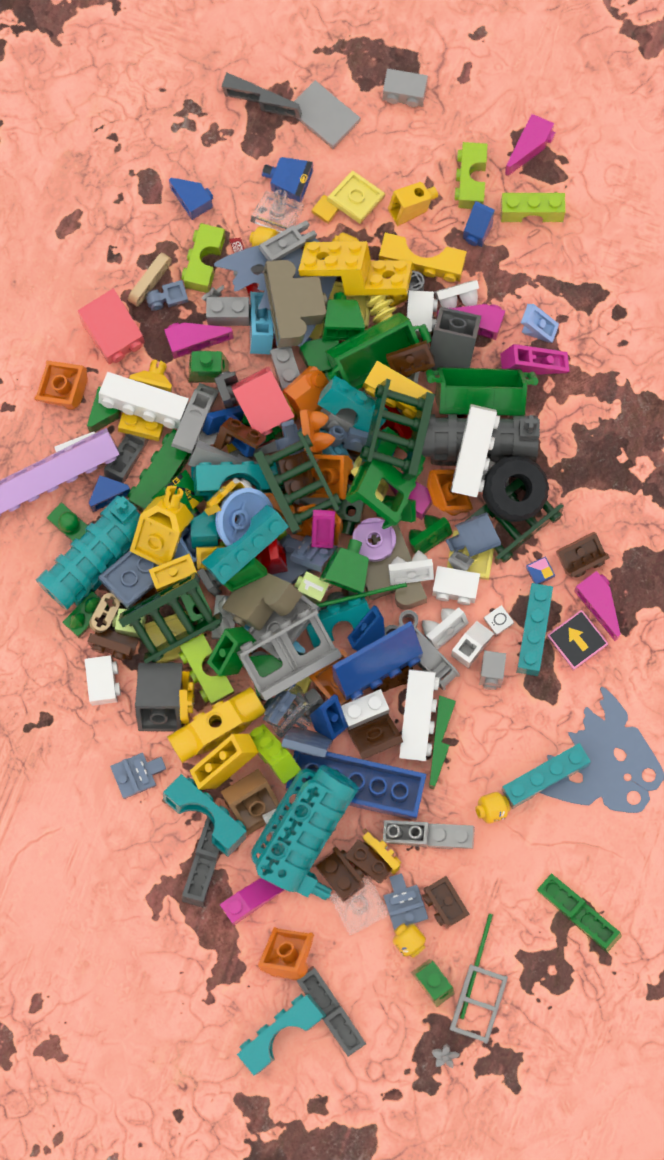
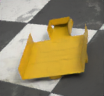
M230 481L206 502L207 508L204 511L208 516L221 511L222 509L218 505L224 500L223 498L229 492L232 493L237 489L245 488V486L241 482L235 484L233 481Z
M182 671L183 690H179L181 724L187 725L190 723V713H193L195 686L193 682H190V672Z
M365 828L363 830L365 835L362 839L369 846L372 845L373 851L382 856L391 866V873L394 875L399 871L401 861L396 856L394 857L392 849L387 851V844L383 840L379 842Z

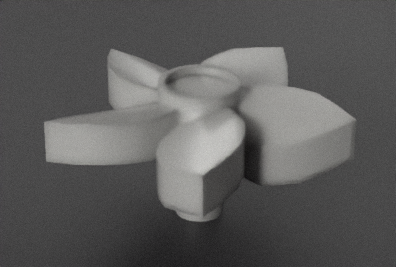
M222 285L217 290L214 287L211 288L208 293L201 297L202 300L206 301V297L222 296L221 291L225 287Z
M448 1044L442 1050H432L433 1056L437 1058L436 1067L446 1063L447 1066L453 1068L452 1059L460 1055L457 1052H450Z

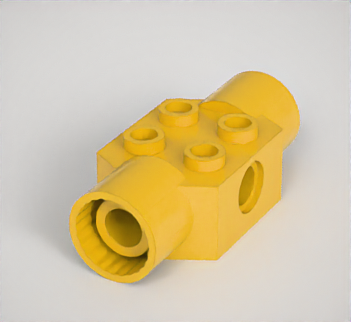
M251 687L225 703L224 701L216 703L212 706L213 710L206 714L204 712L199 713L193 718V722L167 736L182 763L195 755L208 753L218 747L230 735L240 734L245 731L254 720L264 715L265 709ZM216 722L221 723V725L217 728L212 727V725Z

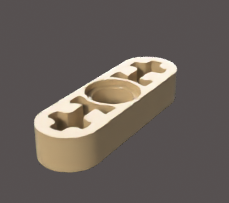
M160 253L130 292L128 296L130 303L137 307L141 305L147 297V293L154 288L170 266L172 258L164 253Z

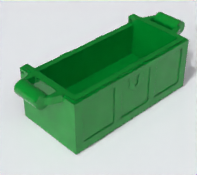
M399 312L326 350L325 353L333 368L327 374L329 380L335 375L347 381L349 385L357 390L362 388L376 361L390 368L386 354L420 343L415 330H419L423 341L427 340V343L432 341L426 324L412 326L410 319Z
M438 367L437 370L429 369L425 373L429 383L436 382L435 400L440 414L468 415L470 404L495 409L497 415L524 416L527 385H537L539 382L535 372H522L521 369Z

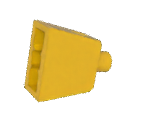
M418 182L395 190L387 210L396 225L400 226L424 214L428 210L431 200L438 198L437 189L434 186L426 189L422 182Z

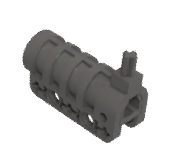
M431 414L422 451L424 457H431V464L456 466L467 418H457L455 414H448V418H441ZM513 415L512 419H500L498 428H493L491 437H494L495 441L493 449L488 450L486 458L497 463L504 458L518 456L526 457L536 462L540 437V419H538V416Z

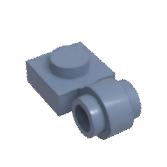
M182 280L163 285V293H159V290H152L147 293L146 297L148 307L153 311L163 308L164 301L167 302L168 308L188 302Z
M334 426L328 432V434L336 438L331 446L337 447L343 442V448L360 453L362 447L366 446L369 433L351 427L348 432H345L341 426Z

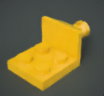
M152 360L149 371H141L130 375L129 379L172 393V385L164 375L167 365L162 361L156 367L158 360ZM122 413L118 432L160 441L164 425L155 421L148 422L136 415Z
M168 486L165 495L154 498L141 513L130 548V552L157 565L174 560L182 532L194 517L186 505L180 502L183 490L179 488L177 494H175L177 486Z

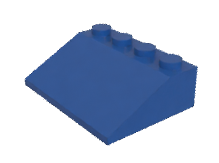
M412 622L404 624L332 665L333 679L345 700L351 698L353 701L364 694L362 691L367 688L375 689L383 683V679L387 677L392 679L402 673L401 669L409 666L411 668L421 662L420 658H422L423 652Z

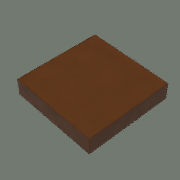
M389 714L348 730L350 738L362 760L403 743L402 737Z

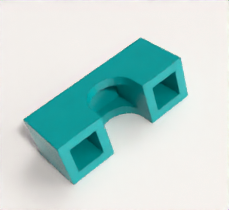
M334 375L321 391L317 404L334 415L344 408L354 410L357 414L353 427L369 432L376 401L368 397L363 391H359L349 385L347 381ZM382 418L380 427L384 424L386 419Z
M365 597L329 605L326 609L318 611L317 615L331 641H335L332 629L336 623L348 621L354 630L370 611ZM309 623L305 629L311 644L316 648L320 645V639L311 623Z

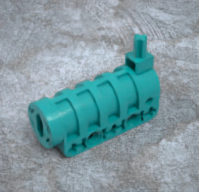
M117 495L100 513L101 517L95 524L90 523L85 528L86 533L80 539L75 538L70 543L71 548L64 555L60 554L54 560L56 564L49 571L45 569L35 581L64 609L68 610L73 603L78 606L92 591L95 592L102 585L98 577L130 550L141 515L137 508L124 496L120 497Z
M320 765L317 772L310 769L299 771L251 850V858L258 875L262 879L289 892H297L307 898L312 893L325 901L327 898L329 899L332 889L319 883L316 875L310 872V868L318 858L327 840H329L350 802H352L359 787L348 777L328 766ZM308 776H310L311 780H308L304 783L302 778H308ZM293 794H297L295 800L291 804L289 802L290 797ZM270 832H274L271 840L268 841L266 838L267 835Z

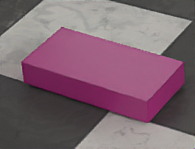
M313 510L311 547L333 548L335 511Z

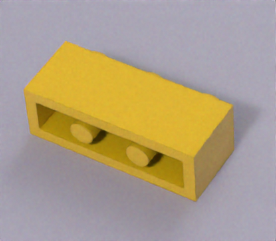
M376 361L362 386L365 392L372 397H375L377 385L386 379L391 380L389 390L417 399L426 392L432 393L379 361ZM386 398L385 404L391 408L396 406L408 418L413 419L416 417L417 410L415 407Z
M232 734L190 770V773L198 789H216L257 755L259 751L250 734Z

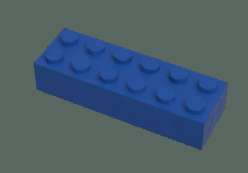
M294 751L293 758L301 770L310 769L317 772L320 765H324L352 780L359 787V790L349 806L414 821L417 820L426 779L425 773L328 752L322 758ZM294 776L287 782L286 791L288 790L296 776ZM308 776V778H302L304 783L308 780H311L310 776Z

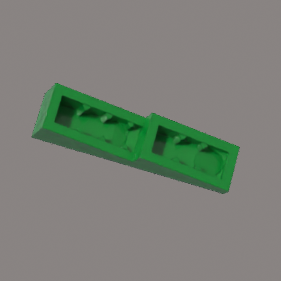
M440 695L429 788L433 790L450 745L442 741L456 704L455 700Z
M552 873L537 889L544 898L606 953L622 937L618 929L587 905L585 900Z

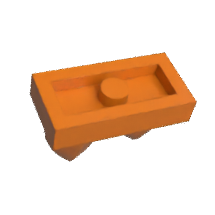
M308 409L300 411L302 433L304 436L308 434L313 444L310 447L312 454H322V450L328 448L336 439L331 434L320 432L319 430L327 423L329 417L323 412Z

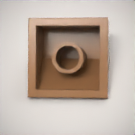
M259 769L221 791L236 819L245 825L247 836L266 825L262 815L272 811L279 805L278 799Z

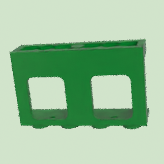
M386 427L385 429L381 430L383 432L399 436L389 427ZM377 439L374 450L392 456L396 446H398L405 453L408 452L405 447ZM421 455L417 476L410 481L402 479L400 471L392 465L372 459V462L367 466L360 465L345 499L351 504L361 500L384 518L385 521L382 529L397 525L402 518L403 508L409 502L408 497L416 487L415 481L423 471V463L426 457ZM381 479H384L398 490L391 508L387 507L375 496Z

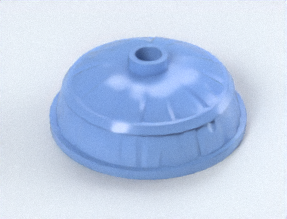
M241 488L229 494L221 502L219 507L222 510L216 513V529L226 546L235 543L247 532L251 524V518L266 505L273 508L271 501L264 493L254 488Z

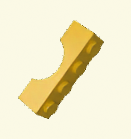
M385 233L379 253V260H412L413 271L423 273L426 277L434 278L436 276L443 278L447 282H460L467 251L446 247L437 256L424 258L415 255L408 248L405 237Z

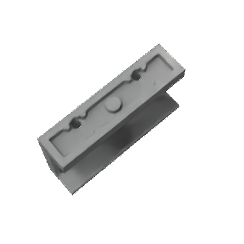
M304 609L298 613L299 617L293 621L287 619L278 625L279 629L273 632L268 630L259 636L260 639L254 643L249 641L240 646L241 650L237 652V655L263 700L266 701L342 657L339 649L335 648L320 621L317 610ZM309 620L320 639V645L304 655H299L288 637L287 631ZM270 641L282 661V667L265 677H260L248 653Z

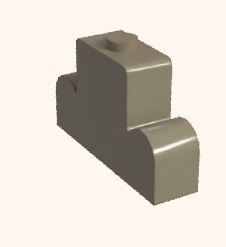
M288 260L266 261L263 273L277 348L297 346L304 339L307 330L306 325L323 323L326 315L327 296L322 292L318 276L294 278L296 268L292 262Z
M398 524L392 525L396 534V545L391 556L382 561L368 562L365 582L367 592L393 586L390 585L388 564H391L397 556L406 562L412 561ZM372 535V545H376L380 541V537L376 538L377 535ZM421 581L406 583L407 587L368 596L370 600H375L395 592V603L397 607L403 610H409L427 603V596Z
M267 573L266 576L233 591L222 608L233 617V621L242 627L247 625L260 631L274 611L279 616L289 614L303 594L291 583Z

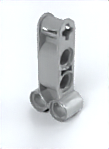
M412 610L403 611L399 616V626H387L385 628V635L403 626L402 620L404 618H412L414 620L413 626L423 652V656L420 658L421 662L417 665L423 671L436 672L435 677H439V687L445 691L446 686L455 677H460L459 672L417 629L418 615Z

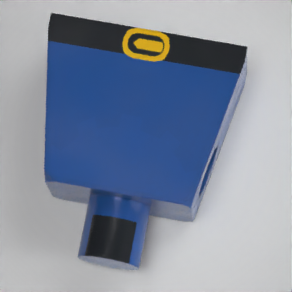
M281 157L276 167L265 164L262 176L271 179V190L274 193L301 205L314 171L313 162Z

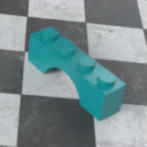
M245 461L242 464L234 465L233 462H221L220 465L201 462L193 470L195 496H214L223 483L234 478L249 481L262 493H272L259 464H255L253 461ZM273 463L274 466H272L271 469L275 475L278 473L276 463Z
M191 466V478L194 481L193 470L195 467ZM203 496V500L207 502L213 496ZM203 511L191 521L192 549H196V547L218 546V539L221 538L216 529V513L208 516Z
M266 505L251 518L249 529L239 540L227 547L217 548L201 563L218 582L224 585L289 526L276 510Z
M531 584L516 673L538 676L540 672L553 586Z
M578 743L502 786V792L507 797L512 809L556 782L588 767L591 761L581 744Z
M181 774L163 791V801L178 814L187 811H198L210 818L214 825L212 844L227 857L246 840L247 831L245 825L241 821H235L230 817V813L225 807L215 804L209 793L200 791L191 778H186Z
M300 994L291 1002L293 1006L287 1012L285 1009L281 1010L274 1016L276 1021L270 1026L265 1024L256 1032L259 1036L253 1041L249 1038L239 1046L241 1051L237 1056L253 1076L258 1075L275 1060L273 1042L276 1035L282 1029L294 1026L308 1031L326 1016L310 994L305 996Z

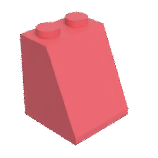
M114 288L77 310L83 327L109 365L113 362H120L126 354L139 350L142 344L145 343L142 333Z
M269 366L231 385L232 391L252 429L259 431L262 435L270 434L273 432L272 428L278 425L281 427L282 422L289 421L295 417Z

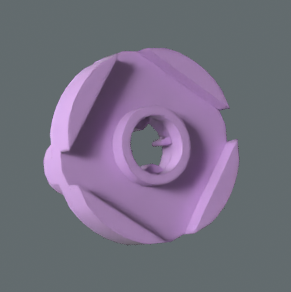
M381 518L365 519L353 532L352 539L362 542L359 554L368 557L370 562H378L391 556L396 545L394 529L392 526L382 529L385 520ZM372 535H377L376 538L380 537V541L376 545L368 542Z

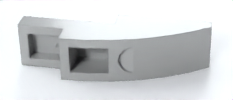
M199 383L184 412L173 439L172 447L192 454L201 435L207 414L210 413L218 396V389Z
M384 820L383 841L388 844L440 849H474L475 826Z

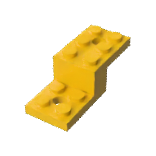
M367 241L306 242L298 271L299 276H341L345 295H407L413 271L412 260L371 261Z

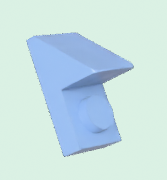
M527 304L521 323L524 325L522 333L553 343L559 323L535 304Z

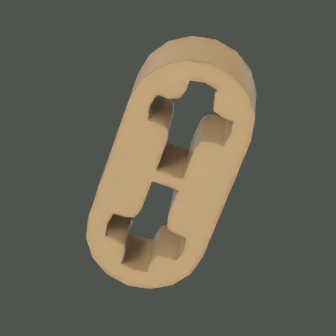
M112 593L103 595L90 619V627L94 632L102 633L106 631L120 606V601ZM109 599H112V604L115 605V607L111 606L108 609V611L104 610L107 605V603L104 602V600L108 601ZM103 614L105 615L103 619L105 625L98 627L96 626L97 622L95 619L98 620Z

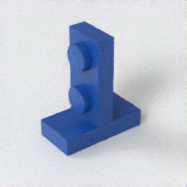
M241 406L208 413L202 431L206 435L218 433L220 426L230 417L241 422L244 415ZM234 438L232 444L245 457L253 456L255 448Z

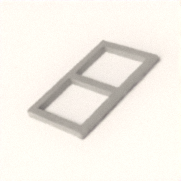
M470 964L449 1030L488 1044L508 976H502ZM473 971L502 980L494 1006L465 996ZM463 1001L492 1011L485 1037L456 1027Z

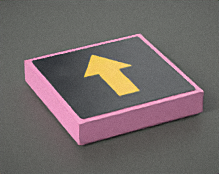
M582 610L547 635V638L573 671L608 646V642Z

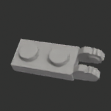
M306 220L261 243L259 250L268 261H277L301 248L306 242L314 240L317 234L315 231H311L304 236L300 234L310 226Z

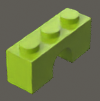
M463 142L462 150L458 149L457 162H461V169L456 171V181H460L459 188H455V200L459 201L458 208L472 209L475 201L484 205L485 182L473 180L470 174L475 171L486 170L488 143Z
M502 193L501 222H522V219L527 216H540L543 222H564L566 212L565 193Z
M200 223L199 230L194 231L193 242L195 243L193 249L190 248L188 251V267H184L181 280H184L185 288L204 293L210 291L215 276L214 267L207 266L201 261L209 254L221 255L226 238L225 229Z
M204 634L180 645L181 652L178 654L184 665L188 663L191 667L190 676L194 683L199 682L202 688L199 693L205 703L209 701L212 706L234 694V689L226 676H209L203 671L202 665L213 652Z
M264 724L256 727L249 733L259 751L258 756L265 764L270 766L283 784L301 771L290 752L281 746V742Z

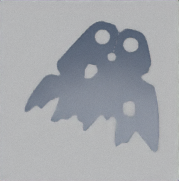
M315 238L314 240H312V241H310V242H319V241ZM259 245L228 255L214 263L215 267L238 272L233 280L235 285L234 291H239L252 283H258V290L264 291L258 309L267 308L270 310L264 273L256 275L251 271V267L258 264L265 266L266 261H268L259 250ZM301 248L280 259L288 260L295 265L296 273L294 278L315 277L299 276L298 269L303 254ZM318 276L322 292L326 294L328 300L337 276ZM306 325L307 330L301 344L297 345L298 347L303 345L309 338L316 325Z
M601 687L600 690L604 699L599 702L605 712V720L594 714L588 707H585V718L583 719L585 730H579L577 733L568 732L574 745L580 743L591 761L588 767L579 771L583 775V782L575 783L567 777L540 793L562 801L587 806L591 805L599 797H602L604 805L610 810L639 813L649 803L650 796L648 791L657 790L664 780V772L639 729L633 726L625 727L628 721L626 710L607 689ZM615 748H619L627 754L624 761L616 759L614 755ZM547 755L548 760L554 757L552 755ZM650 768L655 771L656 777L654 781L646 782L643 780L642 772L644 769ZM628 773L631 775L632 778L630 781L624 780L625 774ZM630 791H636L640 794L641 800L638 804L632 805L627 801V794Z

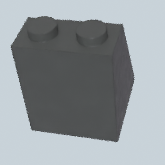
M440 307L430 346V351L435 359V366L431 370H437L438 367L470 368L481 321L480 315Z
M138 663L135 699L138 731L175 732L182 728L179 690H183L182 663Z

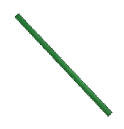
M401 583L316 605L320 608L407 587V584Z
M493 914L488 915L474 966L479 967ZM473 971L466 993L468 998L471 996L477 974L476 971ZM464 1001L460 1019L464 1020L468 1002Z

